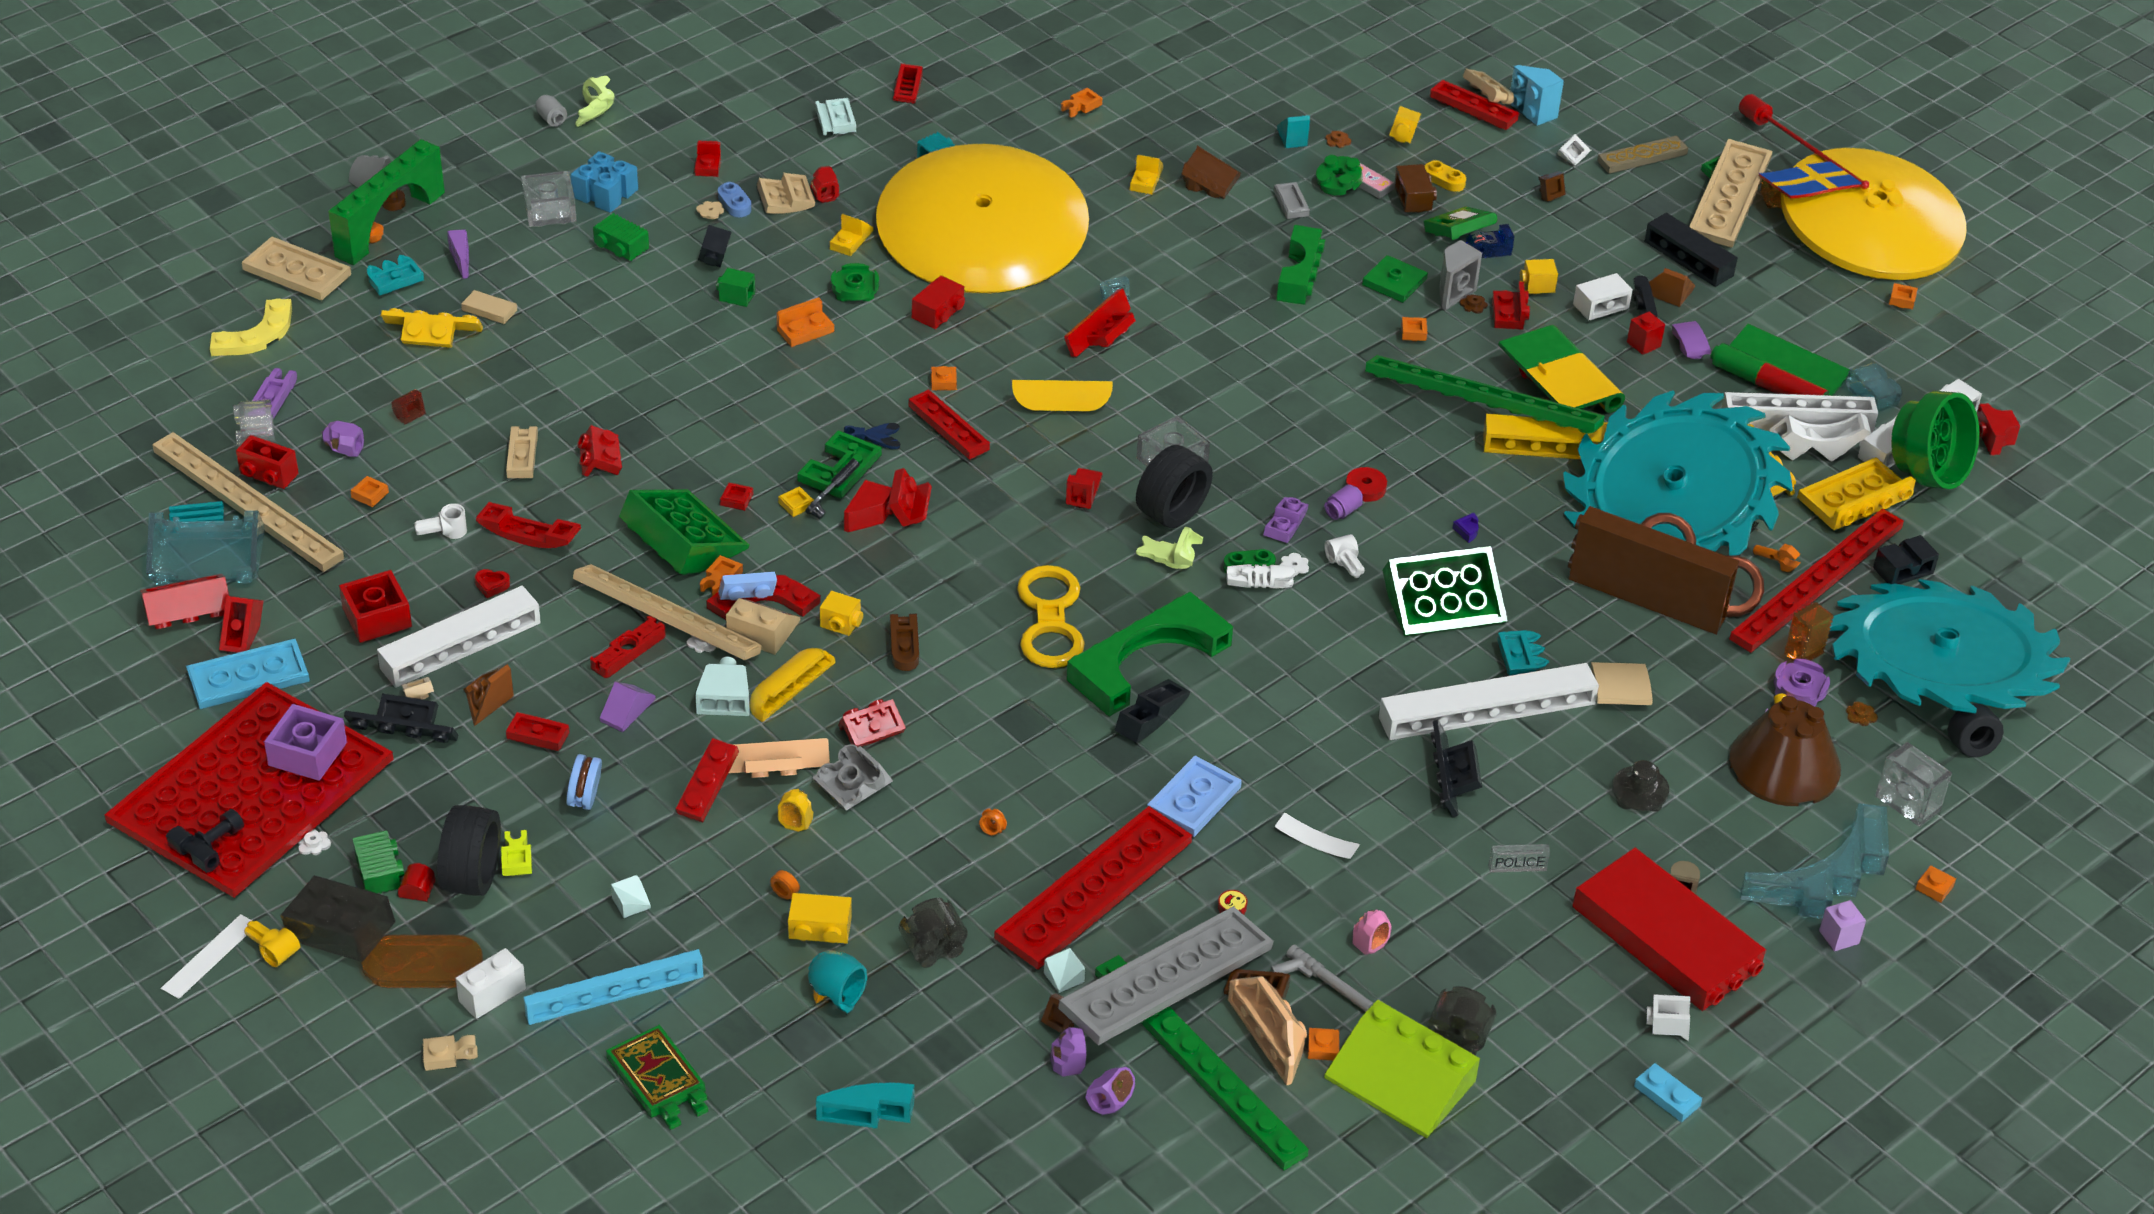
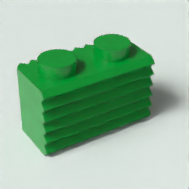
M612 213L593 227L596 245L612 251L618 257H624L632 261L636 256L638 257L639 254H642V252L649 248L647 229L644 230L643 227L637 226L636 223L633 224L629 220L626 221L625 218L619 217L618 214Z
M387 830L352 838L355 857L366 895L370 897L372 894L376 895L377 893L381 894L383 891L388 892L389 890L399 889L401 884L400 877H403L405 873L402 860L395 859V856H399L396 839H390Z

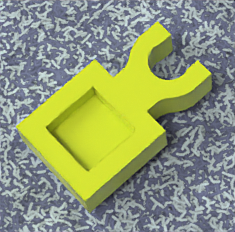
M521 830V837L518 839H512L510 831H505L506 846L501 847L503 876L532 874L531 844L527 845V830Z

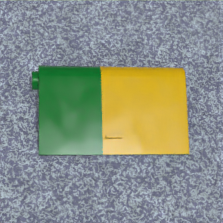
M1555 325L1533 330L1499 341L1498 346L1553 402L1578 409L1598 403L1608 413L1617 411L1624 404L1625 395Z

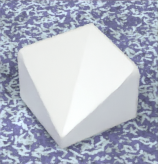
M1575 134L1558 150L1557 154L1575 166L1591 150Z

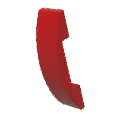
M488 502L476 516V522L505 539L539 548H557L568 545L581 529L580 524L557 519L551 525L514 516L512 507Z

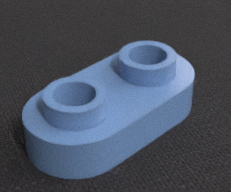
M726 182L718 187V200L731 216L745 217L751 213V200L739 185L733 182Z

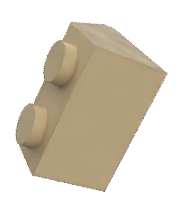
M738 598L726 614L727 629L762 645L761 650L776 655L800 622V617L741 598Z

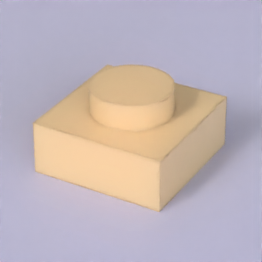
M429 677L402 685L405 697L423 700L429 697L428 693L434 692Z

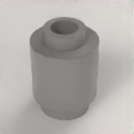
M543 95L536 101L537 113L550 126H559L566 120L567 110L553 96Z

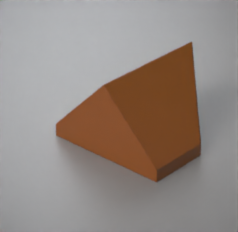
M1667 268L1649 281L1653 297L1678 307L1683 304L1695 288V284L1687 276Z
M508 664L482 674L463 689L467 695L474 726L514 696L511 668Z

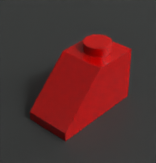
M865 480L844 511V531L853 532L883 524L889 514H893L888 505L892 487Z
M226 596L219 650L239 653L250 649L260 628L264 600Z

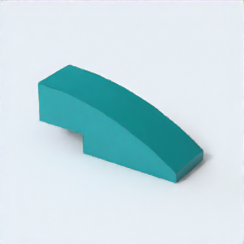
M870 1083L841 1088L819 1095L816 1098V1120L876 1129L878 1128L879 1119L910 1123L914 1108V1084Z

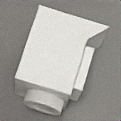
M1654 995L1653 1007H1647V1025H1653L1652 1034L1678 1035L1689 1041L1690 996Z

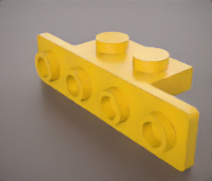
M397 308L381 311V317L385 323L403 325L401 336L403 344L452 348L455 330L482 332L483 330L480 320L472 315H463L462 317H453L448 313L431 315L420 310L408 313Z

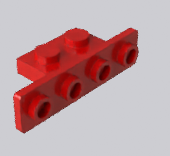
M1124 289L1115 291L1064 336L1071 357H1077L1089 346L1100 345L1101 347H1107L1112 345L1114 340L1120 334L1127 332L1128 327L1136 321L1133 312H1128L1131 307Z

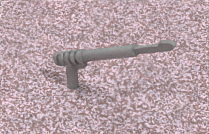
M1292 945L1286 953V956L1291 960L1271 966V972L1287 974L1299 970L1309 978L1312 975L1316 978L1318 977L1365 1012L1374 1004L1324 968L1323 964L1312 958V956L1297 945Z

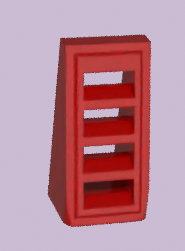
M900 64L893 101L916 103L923 77V66Z

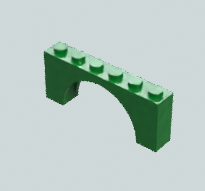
M420 139L328 211L335 258L355 265L369 254V239L375 217L384 201L399 187L407 184L411 197L429 205L445 193L439 146Z
M1188 592L1181 597H1177L1162 608L1156 609L1141 620L1135 621L1125 629L1115 632L1102 642L1094 644L1088 650L1073 656L1067 661V681L1110 717L1130 705L1131 685L1125 680L1119 669L1122 662L1130 654L1140 648L1153 644L1176 643L1194 647L1213 657L1232 645L1233 626L1192 592Z

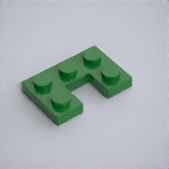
M838 430L825 443V452L841 458L834 467H830L810 459L797 473V481L824 492L832 484L831 480L854 458L859 462L860 466L838 488L834 487L829 493L842 499L880 458L882 447Z

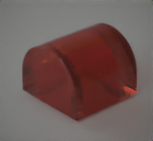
M416 389L393 400L391 403L395 416L404 424L426 414L422 393Z

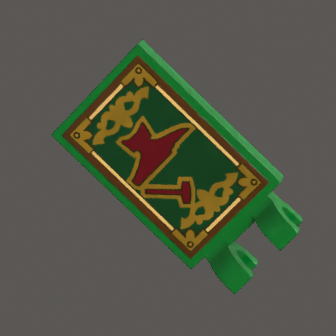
M660 1024L606 1050L608 1061L650 1117L653 1118L660 1114L670 1130L681 1125V1120L677 1116L680 1113V1108L677 1105L685 1101L690 1104L697 1117L709 1112L707 1105L704 1103V1101L708 1100L705 1093V1083Z

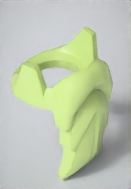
M607 76L591 77L584 82L583 97L589 105L578 111L579 118L575 123L577 127L604 114L613 105L614 93L605 87L610 81ZM588 86L593 87L599 96L590 95Z
M1184 527L1178 543L1174 544L1165 541L1158 542L1148 536H1143V546L1137 548L1136 554L1151 558L1155 562L1164 563L1171 568L1187 569L1193 565L1195 552L1191 545L1202 544L1203 537L1189 527Z

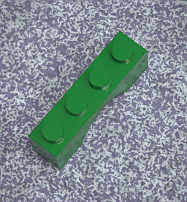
M1294 225L1290 239L1289 258L1299 264L1282 267L1278 281L1277 301L1305 305L1307 296H1312L1314 282H1316L1318 268L1320 267L1322 253L1325 248V239H1321L1322 229Z

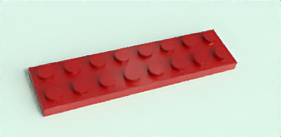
M1148 806L994 931V939L1038 970L1044 965L1046 958L1059 953L1192 843V834Z

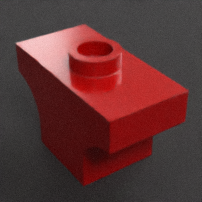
M1989 403L1979 404L1977 410L1979 437L1982 438L1990 455H2000L2003 446L2015 445L2020 424L2012 410H1997L1990 406Z

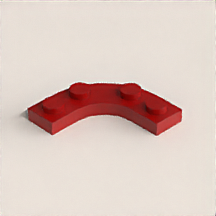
M776 575L777 583L773 596L741 598L754 602L763 600L774 601L786 606L802 617L821 603V595L786 575ZM717 592L706 601L707 609L726 620V614L737 600H720L719 592Z

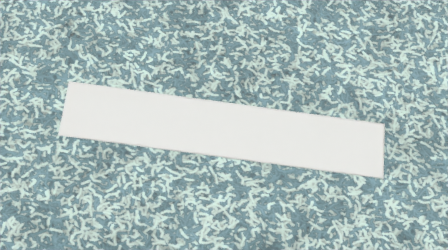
M240 914L161 989L178 999L183 996L247 936L244 933V929L247 927V923L252 920Z

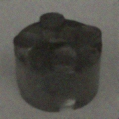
M932 898L921 902L912 908L914 914L908 919L904 916L900 921L899 932L915 960L923 968L934 965L938 959L946 956L955 958L964 950L962 945L967 938L968 932L949 900L944 902L942 898Z
M1454 986L1452 991L1446 992V989L1440 992L1427 1027L1476 1056V1053L1484 1047L1497 1015L1496 1009L1493 1004L1490 1008L1485 1003L1486 997L1470 988Z

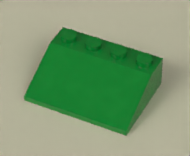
M688 489L629 490L619 515L630 530L635 531L644 543L650 545L658 552L659 557L665 559L673 566L677 573L683 575L705 571L720 555L729 559L747 550L750 546Z
M1491 546L1389 559L1382 569L1387 594L1404 636L1507 622Z

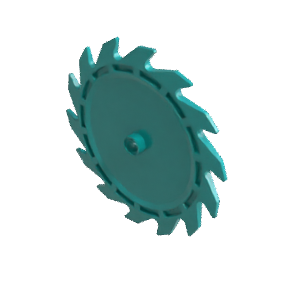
M1672 390L1653 397L1633 419L1626 418V405L1620 407L1609 417L1604 439L1601 443L1594 444L1588 434H1584L1578 447V453L1585 474L1582 477H1576L1566 471L1563 472L1565 490L1585 507V510L1582 512H1564L1565 517L1574 527L1579 515H1584L1589 506L1641 524L1647 517L1656 513H1672L1682 517L1691 525L1696 536V545L1714 552L1721 546H1728L1729 556H1739L1747 549L1752 524L1755 520H1763L1769 531H1772L1779 511L1770 489L1778 485L1790 492L1793 491L1790 471L1769 455V452L1774 450L1790 451V446L1777 433L1748 426L1750 422L1765 418V413L1749 406L1713 409L1712 407L1724 398L1723 393H1702L1676 406H1669L1675 395V391ZM1658 524L1652 527L1654 530L1685 541L1682 532L1675 526Z
M1919 579L1918 582L1925 589L1890 583L1872 584L1871 589L1881 594L1851 595L1837 601V606L1853 610L1831 616L1824 626V631H1844L1832 644L1834 659L1838 660L1847 655L1854 656L1857 659L1856 676L1867 686L1871 687L1874 679H1882L1899 698L1915 705L1921 706L1922 701L1919 695H1923L1952 710L1976 713L1977 708L1970 702L2002 709L2026 707L2025 701L2014 696H2043L2059 689V683L2043 681L2042 679L2063 673L2071 659L2069 657H2049L2060 644L2057 630L2052 629L2046 633L2037 632L2034 629V613L2021 603L2018 604L2017 610L2011 611L2006 609L1990 592L1970 586L1972 595H1967L1941 582Z

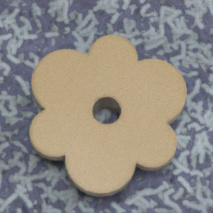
M706 201L703 205H699L696 208L700 216L707 219H717L719 214L724 213L720 202L711 203Z

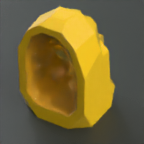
M793 789L784 793L779 802L778 820L785 828L798 832L807 830L813 820L811 802L808 800L807 794L799 789Z

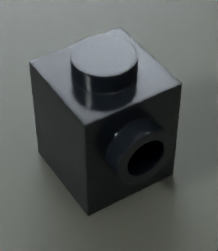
M708 225L698 261L721 268L732 232Z

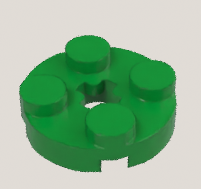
M1328 155L1325 157L1324 162L1316 171L1317 183L1321 186L1322 191L1329 195L1340 196L1345 195L1346 191L1353 188V191L1357 189L1363 180L1360 161L1357 158Z
M845 264L841 266L842 270L837 273L835 270L832 273L831 289L839 301L863 300L868 302L874 299L875 293L879 290L878 272L875 270L874 272L870 271L869 266L865 264Z

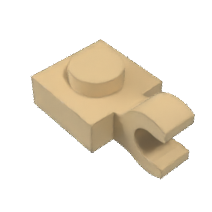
M454 1035L423 1039L425 1071L456 1067L457 1059H475L478 1057L475 1035L463 1036L457 1042H455Z

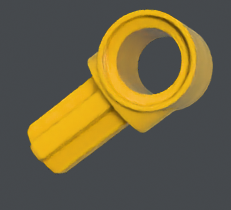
M249 921L244 929L245 935L260 944L259 950L262 957L272 967H278L301 948L297 937L287 928H282L280 931L278 929L270 930L258 921Z

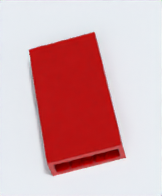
M1636 847L1576 887L1572 906L1682 996H1690V1002L1701 1011H1704L1712 1004L1715 1006L1720 1003L1728 992L1738 990L1747 978L1757 976L1764 967L1763 960L1766 949Z

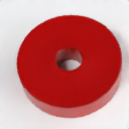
M1360 467L1348 473L1346 485L1349 484L1357 487L1362 493L1363 502H1372L1381 499L1385 495L1387 478L1377 469Z

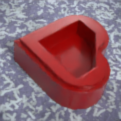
M483 569L475 574V584L488 599L510 587V576L504 571L493 572L489 569Z

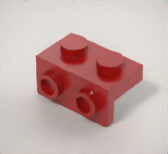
M590 425L586 433H582L578 440V448L580 449L579 463L582 467V475L588 477L594 467L618 475L622 469L618 434Z

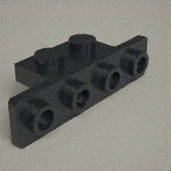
M382 693L377 715L347 710L344 713V717L351 724L350 726L360 730H367V727L378 728V731L385 734H394V731L404 732L406 736L417 739L421 738V736H429L434 741L448 743V740L457 741L458 734L453 727L434 724L439 706L434 701Z
M1437 719L1433 721L1434 732H1431L1430 735L1433 745L1437 749L1436 752H1433V756L1440 772L1436 773L1437 781L1443 791L1439 793V798L1443 808H1448L1452 816L1456 817L1459 816L1456 796L1482 788L1477 749L1473 740L1449 748L1447 734Z

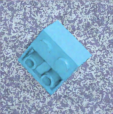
M1516 65L1513 70L1510 90L1514 93V101L1510 105L1536 126L1558 118L1564 80L1549 69Z

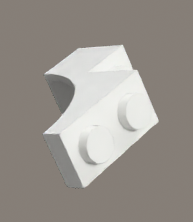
M1861 412L1844 421L1824 425L1804 423L1788 415L1769 429L1770 432L1779 434L1790 446V451L1780 452L1792 461L1813 447L1832 462L1871 434L1868 419Z

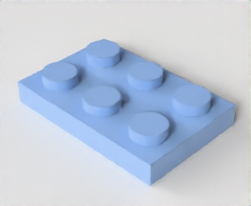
M1194 756L1147 804V807L1150 806L1192 834V837H1195L1241 788L1242 780Z

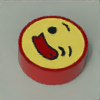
M1227 890L1219 896L1218 910L1222 913L1234 906L1244 915L1247 911V897L1240 891Z

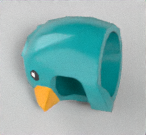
M824 951L819 953L812 959L808 967V980L813 988L814 1000L817 1004L828 996L839 1010L849 1013L853 1010L865 989L867 969L853 956L844 952Z

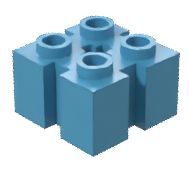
M600 151L588 160V164L581 165L570 174L572 197L585 203L593 201L595 202V207L609 213L622 204V197L628 199L638 190L637 166L622 160L614 162V157Z

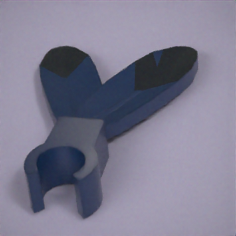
M897 423L882 424L866 431L862 427L844 426V433L859 439H867L889 449H899L901 446L897 439L889 436L899 430L900 425Z

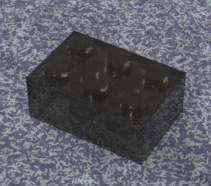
M315 875L280 915L284 928L289 929L297 937L300 944L360 962L365 960L396 922L388 896Z

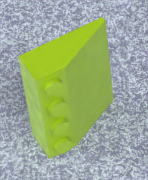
M1377 999L1360 1018L1328 1068L1324 1078L1416 1133L1428 1138L1475 1083L1480 1058Z

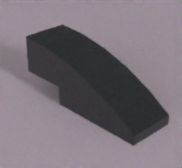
M1167 679L1138 694L1136 704L1120 711L1115 731L1138 743L1165 723L1189 697L1190 691Z

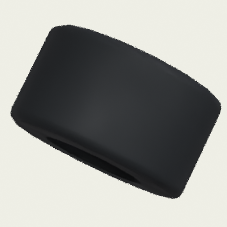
M1972 704L1977 708L1976 713L1955 712L1948 725V736L1964 755L1982 757L1996 749L2001 742L2004 734L2003 724L1987 706Z

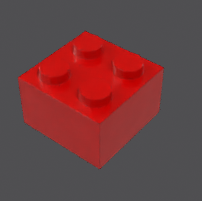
M392 570L339 585L342 609L360 643L412 627L409 602Z

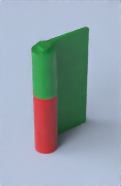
M1747 324L1730 345L1721 343L1719 346L1716 345L1710 355L1714 366L1775 394L1833 396L1852 372V370L1751 324Z

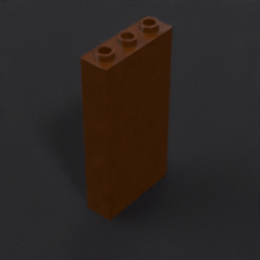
M1589 506L1584 515H1579L1575 524V529L1578 530V533L1575 535L1571 545L1574 553L1568 562V568L1571 569L1569 580L1710 633L1718 634L1727 617L1739 560Z

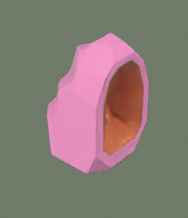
M1380 910L1368 911L1354 925L1352 944L1363 954L1377 952L1385 946L1390 938L1392 926L1385 913Z

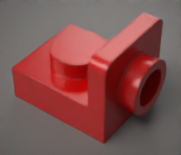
M697 141L695 176L718 177L721 165L720 142Z

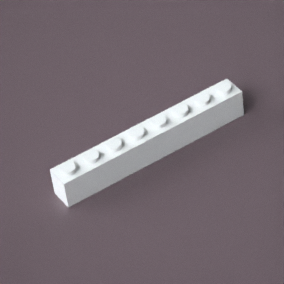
M1582 663L1381 698L1379 719L1389 740L1434 732L1433 721L1437 719L1444 731L1595 705L1599 684L1588 664Z

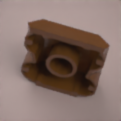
M1198 145L1187 163H1184L1182 177L1188 190L1194 192L1204 190L1209 196L1225 199L1241 175V172Z

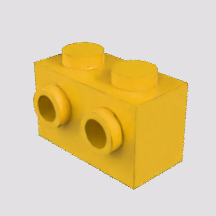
M793 893L788 917L789 939L848 944L852 919V897Z

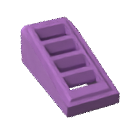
M450 230L447 232L449 250L462 278H468L469 245L467 231Z

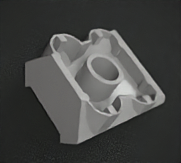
M852 744L845 745L839 750L838 761L824 764L818 769L817 775L812 777L818 786L846 811L893 782L880 763L861 746L857 747Z

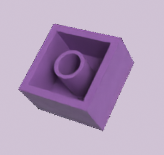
M295 704L290 706L264 741L268 766L320 781L347 743L343 718Z

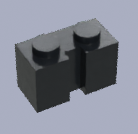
M1922 535L1903 540L1899 546L1894 543L1878 548L1873 568L1886 583L1903 584L1934 574L1939 553Z

